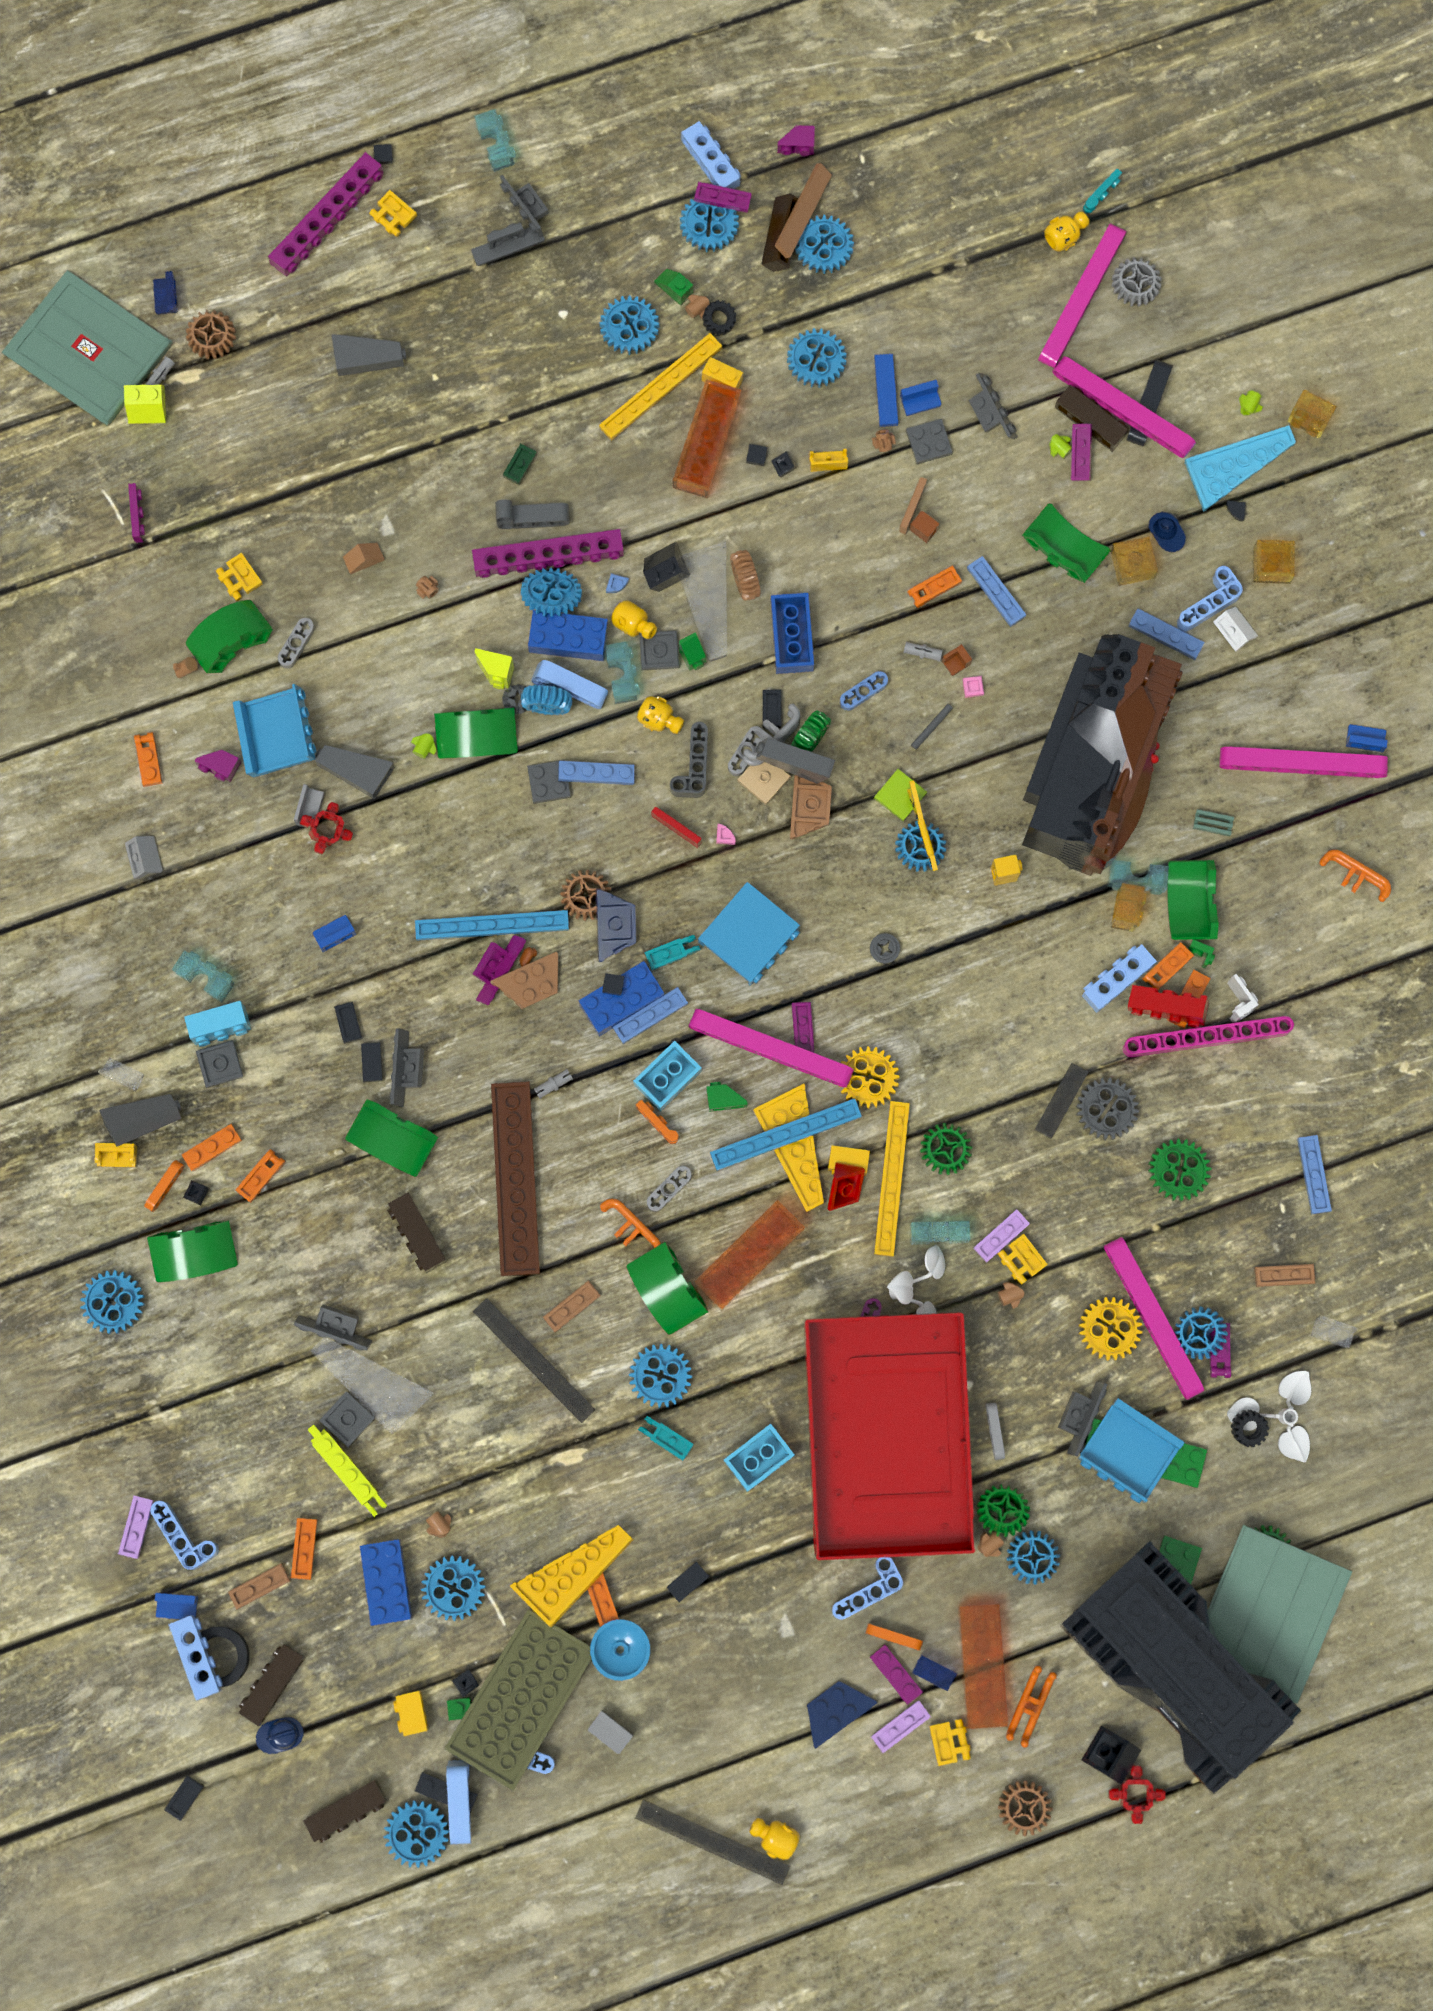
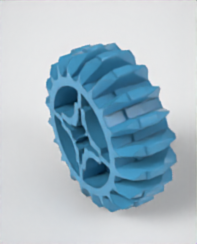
M530 685L525 687L521 694V705L528 711L538 714L564 715L570 711L572 696L566 690L556 688L555 686Z
M915 821V827L909 823L908 829L903 827L901 830L903 834L899 833L897 836L900 840H896L895 845L900 847H897L895 852L901 853L897 858H904L902 865L909 863V870L913 866H916V872L919 871L920 867H922L923 872H926L927 866L932 870L925 846L924 848L917 849L918 845L924 844L922 838L913 835L920 833L918 821ZM930 823L927 830L930 840L933 839L936 844L934 856L936 864L939 865V859H944L942 853L946 852V848L943 847L946 845V840H941L944 834L940 833L937 835L939 828L937 827L933 830V824ZM907 839L911 841L910 843L913 846L910 853L907 852L905 847ZM923 855L925 858L928 857V859L918 860L915 857Z
M1199 1307L1198 1312L1196 1308H1192V1314L1188 1311L1185 1312L1187 1318L1179 1317L1182 1324L1176 1323V1327L1180 1328V1331H1175L1174 1333L1180 1336L1177 1338L1181 1343L1179 1347L1185 1349L1184 1353L1186 1355L1191 1353V1358L1193 1359L1198 1355V1358L1203 1360L1205 1354L1206 1358L1210 1359V1352L1216 1356L1218 1355L1215 1350L1216 1348L1223 1350L1220 1343L1227 1342L1222 1336H1227L1228 1332L1222 1330L1227 1325L1220 1324L1224 1320L1223 1317H1218V1312L1216 1311L1211 1314L1212 1309L1210 1308L1204 1311L1203 1307ZM1208 1318L1212 1322L1200 1325L1196 1319ZM1191 1325L1192 1333L1188 1336L1189 1339H1187V1330ZM1213 1328H1215L1216 1334L1212 1342L1210 1339V1334L1212 1331H1214ZM1199 1329L1205 1331V1332H1203V1333H1204V1336H1203L1204 1338H1202V1337H1200V1336L1198 1335V1334H1199V1333H1198ZM1202 1341L1207 1347L1196 1349L1191 1344Z
M1033 1530L1029 1531V1537H1027L1025 1532H1022V1540L1016 1536L1015 1540L1018 1543L1010 1542L1014 1550L1007 1549V1553L1012 1554V1557H1007L1006 1560L1013 1561V1564L1008 1565V1568L1015 1567L1016 1570L1012 1572V1575L1015 1576L1020 1573L1018 1580L1021 1581L1026 1577V1584H1029L1030 1578H1032L1034 1585L1037 1584V1578H1039L1041 1583H1044V1575L1051 1579L1052 1577L1048 1572H1057L1052 1566H1059L1060 1564L1054 1561V1558H1060V1554L1054 1555L1053 1551L1058 1550V1546L1051 1548L1050 1545L1054 1543V1540L1052 1539L1047 1542V1534L1040 1538L1041 1531H1037L1036 1537H1034ZM1029 1541L1028 1552L1025 1555H1017L1020 1547ZM1035 1541L1044 1545L1048 1554L1039 1553ZM1032 1552H1035V1555L1043 1556V1558L1036 1559L1034 1563H1031L1032 1560L1029 1561V1559H1024L1023 1557L1032 1555ZM1041 1560H1049L1047 1567L1037 1574L1039 1562ZM1018 1561L1027 1562L1030 1566L1031 1574L1025 1572L1020 1567Z

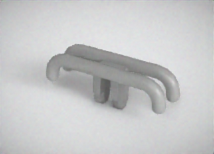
M795 704L789 705L787 715L791 719L781 729L777 728L769 720L763 722V726L768 729L773 737L761 728H757L755 733L762 740L770 738L783 743L799 725L800 711ZM749 749L743 751L744 756L742 760L744 763L750 766H758L763 763V761L756 759L757 752H752Z

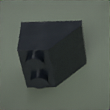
M677 542L644 558L643 573L651 590L661 592L690 576Z
M1101 1726L1081 1761L1122 1785L1142 1750Z

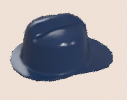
M1162 511L1150 518L1149 529L1162 549L1167 552H1176L1183 548L1186 536L1179 524L1178 518L1173 513Z
M291 1717L267 1722L258 1729L256 1744L262 1752L267 1754H277L293 1749L302 1741V1725Z

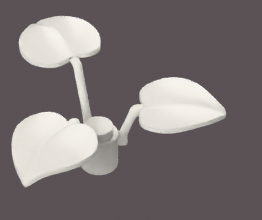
M937 1245L930 1247L925 1254V1266L929 1271L927 1275L913 1280L912 1275L908 1271H903L896 1275L887 1286L891 1299L899 1300L902 1304H909L910 1302L918 1304L920 1307L917 1309L916 1314L937 1313L930 1301H926L923 1304L921 1301L912 1299L913 1283L929 1278L932 1275L935 1279H940L944 1274L945 1258Z
M1297 1371L1285 1376L1279 1384V1394L1287 1398L1286 1404L1288 1409H1282L1278 1414L1261 1415L1266 1418H1278L1282 1424L1288 1425L1286 1428L1287 1432L1282 1433L1279 1437V1450L1288 1458L1306 1462L1310 1450L1309 1436L1301 1426L1293 1427V1424L1298 1420V1414L1293 1410L1294 1408L1291 1406L1290 1401L1294 1405L1306 1403L1311 1395V1384L1308 1371ZM1241 1398L1227 1411V1416L1231 1423L1234 1424L1232 1420L1237 1418V1413L1242 1414L1241 1411L1252 1410L1259 1413L1260 1408L1254 1399ZM1250 1421L1246 1423L1243 1430L1250 1431L1256 1429V1422Z

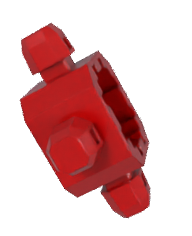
M330 802L326 811L323 810L317 813L313 819L312 816L308 815L301 817L300 824L306 828L310 827L308 834L311 840L317 841L314 846V852L322 855L326 850V845L335 844L339 841V838L344 841L352 839V831L346 828L343 830L344 821L342 817L335 815L339 809V804ZM320 818L334 821L336 824L333 838L329 839L316 833Z
M1132 1766L1130 1770L1132 1779H1125L1123 1784L1120 1785V1790L1119 1788L1108 1790V1798L1114 1801L1121 1799V1805L1126 1810L1133 1811L1131 1814L1132 1823L1142 1824L1143 1814H1141V1811H1149L1153 1807V1799L1155 1801L1165 1800V1791L1162 1789H1155L1153 1791V1784L1147 1779H1141V1776H1143L1141 1766ZM1128 1785H1145L1146 1805L1128 1804Z

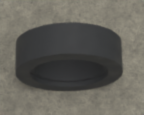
M211 1627L200 1632L202 1637H206L207 1641L215 1637H223L234 1644L238 1654L237 1663L232 1672L220 1677L223 1684L221 1687L230 1686L237 1682L246 1672L250 1660V1652L245 1639L237 1631L228 1627ZM198 1651L192 1655V1659L196 1663L200 1662V1652ZM202 1670L199 1674L200 1680L202 1682L208 1680L209 1674Z

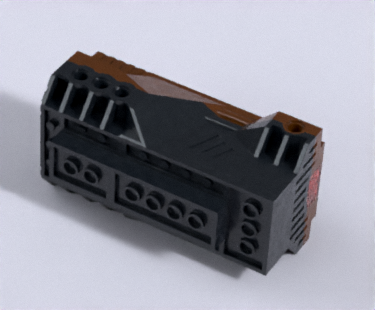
M1120 634L1102 635L1093 657L1078 653L1022 800L1036 805L1022 843L1023 846L1055 857L1070 869L1089 876L1093 872L1101 874L1119 856L1134 832L1146 803L1153 764L1159 761V757L1155 754V750L1160 748V744L1157 742L1158 731L1168 714L1169 705L1174 698L1177 690L1176 687L1183 674V671H1180L1182 664L1154 654L1155 647Z
M1151 1541L1140 1549L1059 1625L1116 1686L1159 1712L1178 1732L1183 1747L1184 1765L1211 1794H1215L1230 1780H1235L1294 1724L1292 1720L1302 1711L1280 1689L1274 1680L1248 1673L1218 1641L1211 1623L1207 1601Z

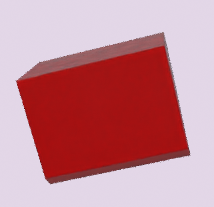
M835 1163L827 1208L829 1211L859 1202L865 1173L863 1167Z

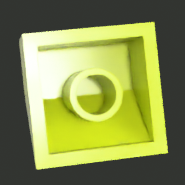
M124 385V402L129 424L166 423L165 385Z
M475 648L477 664L490 685L500 690L508 689L514 671L513 658Z

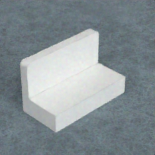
M1236 607L1226 610L1213 621L1235 651H1238L1248 641L1258 636Z

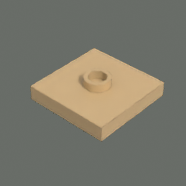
M763 762L758 766H749L737 779V782L763 804L767 805L791 776L784 770Z

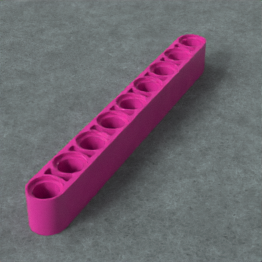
M1111 223L1109 224L1038 358L1039 362L1055 368L1118 251L1126 235V230Z
M1064 356L1052 370L1059 380L1067 385L1079 388L1087 398L1095 400L1098 405L1178 457L1185 458L1196 444L1191 436L1070 358Z
M1221 747L1219 767L1230 770L1385 778L1388 776V757L1382 755Z
M695 1009L688 1025L694 1031L843 1088H847L854 1071L853 1068L700 1009Z
M1282 1016L1136 1036L1126 1040L1123 1045V1053L1128 1057H1138L1283 1037L1293 1030L1294 1022L1290 1017ZM1279 1023H1286L1288 1030H1282ZM1266 1025L1269 1028V1033L1262 1032L1260 1026ZM1243 1027H1246L1250 1030L1249 1036H1246L1242 1033L1241 1030ZM1223 1030H1228L1231 1033V1038H1225ZM1204 1033H1210L1212 1041H1207L1204 1038ZM1186 1035L1192 1036L1194 1040L1192 1044L1185 1041ZM1166 1038H1172L1175 1045H1167ZM1147 1041H1154L1156 1044V1048H1149L1147 1046ZM1134 1043L1137 1051H1130L1128 1044Z
M1119 1237L1104 1245L1107 1256L1184 1398L1188 1400L1204 1392V1387L1186 1353H1184L1183 1348L1179 1347L1181 1345L1124 1239Z

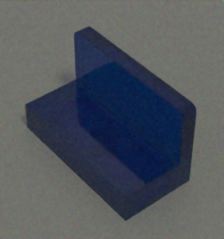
M173 271L165 272V278L153 279L155 313L157 315L178 313L175 276Z
M923 1655L919 1656L912 1671L914 1675L947 1692L954 1677L957 1676V1673Z

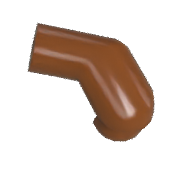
M534 947L524 949L519 959L521 967L529 964L531 959L537 956V950Z

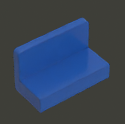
M937 380L901 389L900 398L906 416L941 407Z
M1350 724L1347 731L1346 747L1384 752L1388 740H1385L1386 730Z
M346 915L313 931V935L322 952L357 935Z
M155 1593L157 1618L183 1619L194 1615L196 1618L198 1596Z

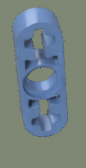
M878 671L841 695L840 706L847 711L853 710L882 691L888 683L887 675L884 672ZM876 677L879 679L883 678V684H875V690H873L871 685L876 682ZM863 686L867 687L869 689V694L865 696L861 695L858 691L859 688ZM853 692H855L856 698L852 700V705L849 703L845 704V698L851 699L854 697Z

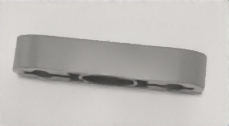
M302 618L297 622L281 649L278 661L283 668L288 669L295 665L312 636L314 625L309 618ZM306 624H308V626H309L310 629H309V630H308V629H305V630H304L303 636H304L305 638H303V637L301 636V633H302V631H303V629H302L301 626H302V625L305 626ZM294 639L301 640V645L297 648L291 646V642ZM289 648L292 651L290 654L291 661L284 663L283 657H288L290 652L287 649Z
M754 726L745 735L728 763V771L731 775L740 776L746 770L748 764L744 763L743 760L740 763L741 770L737 769L734 771L732 764L736 765L739 758H743L744 755L741 753L743 747H749L752 752H756V747L762 739L756 738L753 744L750 742L753 738L752 733L756 734L755 730L761 727Z
M680 1166L676 1168L647 1198L649 1210L653 1212L662 1210L691 1180V1171L688 1167ZM679 1171H686L687 1179H680L678 1183L681 1185L678 1187L671 1178L674 1177L676 1180L679 1177ZM666 1184H672L675 1187V1191L672 1194L664 1192L663 1188ZM659 1191L664 1197L668 1198L666 1201H664V1199L662 1198L659 1201V1207L651 1206V1199L656 1200L660 1197V1195L657 1194Z
M996 1402L987 1403L986 1414L994 1460L1005 1459L997 1405Z

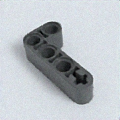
M498 500L495 502L496 523L499 529L557 527L570 524L569 505L567 503L513 505L510 500Z
M696 722L691 727L689 776H675L670 781V792L675 797L699 798L705 794L708 728L703 722ZM699 729L701 730V740H697V731ZM700 747L704 751L701 754H696L693 750ZM699 765L703 768V770L701 772H695L693 768ZM676 783H681L684 787L681 790H676L673 786ZM694 784H700L702 786V789L696 791L692 788V786Z

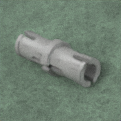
M165 356L158 368L152 371V376L144 385H159L162 380L166 379V374L175 363Z
M906 641L903 653L920 656V659L928 658L940 662L943 650L927 647L926 644L922 646Z
M565 1069L555 1077H549L548 1081L534 1088L535 1092L538 1093L539 1099L553 1090H559L558 1087L573 1080L572 1076L568 1075L569 1071Z

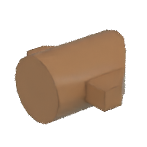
M698 295L688 296L687 299L690 303L685 306L686 312L693 319L698 315L702 318L706 307L709 305L708 298Z
M187 657L179 663L173 664L177 678H183L198 670L197 662L192 657Z
M1010 1282L1002 1283L1004 1289L997 1292L1002 1305L1011 1304L1013 1309L1018 1307L1021 1299L1024 1297V1291L1017 1284Z
M437 1511L426 1520L430 1526L426 1530L429 1535L443 1538L451 1529V1517L448 1514L443 1517Z
M995 1531L989 1536L984 1532L981 1534L977 1548L985 1557H998L1002 1554L999 1548L1004 1545V1542L1000 1537L996 1536Z

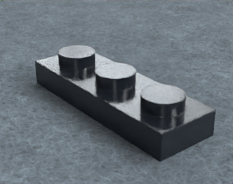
M422 1772L414 1792L448 1805L447 1782ZM469 1791L470 1814L478 1794Z

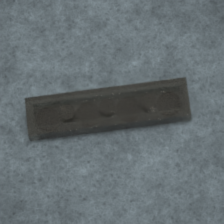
M1071 1063L1034 1129L1035 1131L1052 1139L1085 1080L1088 1071Z

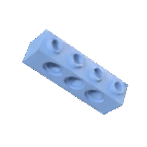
M698 121L681 132V141L713 185L730 189L740 186L741 175L738 169L731 166L729 157L721 152L719 143L710 137V132L705 125L703 126ZM700 142L706 143L703 146L698 145ZM714 156L716 159L710 160L708 157ZM721 170L726 171L725 174H720L718 172Z
M1142 944L1138 948L1133 946L1127 952L1128 956L1125 959L1119 958L1112 964L1113 969L1109 972L1107 970L1103 971L1098 976L1099 980L1096 983L1090 982L1083 988L1085 992L1082 997L1096 1013L1155 965L1157 961ZM1128 962H1135L1137 969H1130ZM1113 974H1121L1123 980L1116 981L1113 977ZM1099 986H1106L1108 993H1101Z
M191 1615L169 1624L196 1701L221 1692L222 1680L219 1675L215 1674L213 1669L216 1667L213 1657L208 1655L207 1648H209L206 1637H202L200 1633L202 1625L199 1618ZM189 1632H192L195 1636V1640L191 1644L185 1640ZM196 1651L202 1655V1659L198 1663L192 1659V1655ZM202 1670L207 1671L209 1674L208 1680L202 1682L199 1678Z

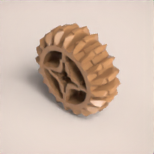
M214 309L211 314L206 310L204 315L199 312L198 318L193 316V322H188L190 328L186 329L188 334L186 335V340L195 354L198 353L199 357L205 355L206 359H209L211 355L216 359L217 354L223 357V351L229 353L228 347H233L234 343L232 341L236 340L234 335L236 330L233 327V322L229 321V317L227 315L224 316L221 311L217 314ZM216 324L221 325L225 329V332H222L220 329H217ZM197 337L205 340L206 345L199 343Z
M747 550L736 551L731 554L730 561L738 591L744 601L753 600L760 596L761 590L752 557Z
M580 870L578 871V877L572 873L571 877L573 880L567 878L566 883L568 885H562V889L565 891L561 892L560 895L565 898L561 900V903L567 904L564 910H570V916L576 913L577 920L580 919L581 915L583 916V921H587V916L594 920L596 906L592 908V900L596 898V888H589L586 882L594 883L601 890L608 893L611 891V887H606L608 885L607 880L601 882L603 875H599L596 878V871L591 876L589 875V870H586V875H582ZM580 883V891L571 896L573 888ZM584 888L589 895V903H587V899L583 895ZM573 902L584 903L587 909H581L575 906Z
M1024 1780L1023 1787H1021L1019 1781H1016L1015 1785L1017 1788L1014 1789L1011 1784L1008 1785L1011 1792L1008 1793L1003 1790L1002 1793L1007 1797L1006 1799L999 1798V1801L1004 1802V1806L998 1805V1809L1004 1810L1003 1813L999 1814V1817L1003 1818L1006 1816L1002 1824L1010 1823L1008 1826L1009 1831L1016 1827V1835L1020 1833V1830H1022L1023 1836H1027V1830L1030 1831L1031 1835H1035L1033 1828L1036 1827L1041 1832L1042 1829L1039 1825H1048L1043 1819H1051V1816L1046 1814V1811H1052V1807H1046V1804L1051 1803V1799L1044 1800L1048 1793L1045 1791L1040 1794L1042 1790L1040 1785L1035 1790V1782H1031L1030 1787H1028L1027 1780ZM1029 1791L1034 1793L1036 1797L1025 1801L1019 1795V1792ZM1014 1797L1017 1802V1808L1010 1815L1009 1804ZM1021 1802L1025 1803V1805L1027 1803L1030 1804L1028 1807L1029 1814L1024 1811L1023 1813L1020 1812L1022 1809ZM1040 1802L1041 1812L1036 1820L1033 1809ZM1026 1816L1031 1824L1020 1825L1013 1820Z

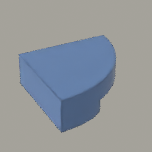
M611 574L606 593H617L627 586L629 578Z

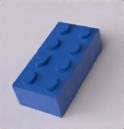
M809 594L771 595L770 604L776 674L813 672L814 656Z
M533 610L528 642L529 653L604 661L608 619L562 613L560 616L554 613L553 617H551L550 613L543 616V612L536 614V610Z
M644 961L621 974V976L625 977L622 996L602 993V986L578 1000L581 1009L599 1037L613 1029L615 1025L664 996L663 990Z
M401 1540L360 1546L371 1626L411 1620L412 1612Z

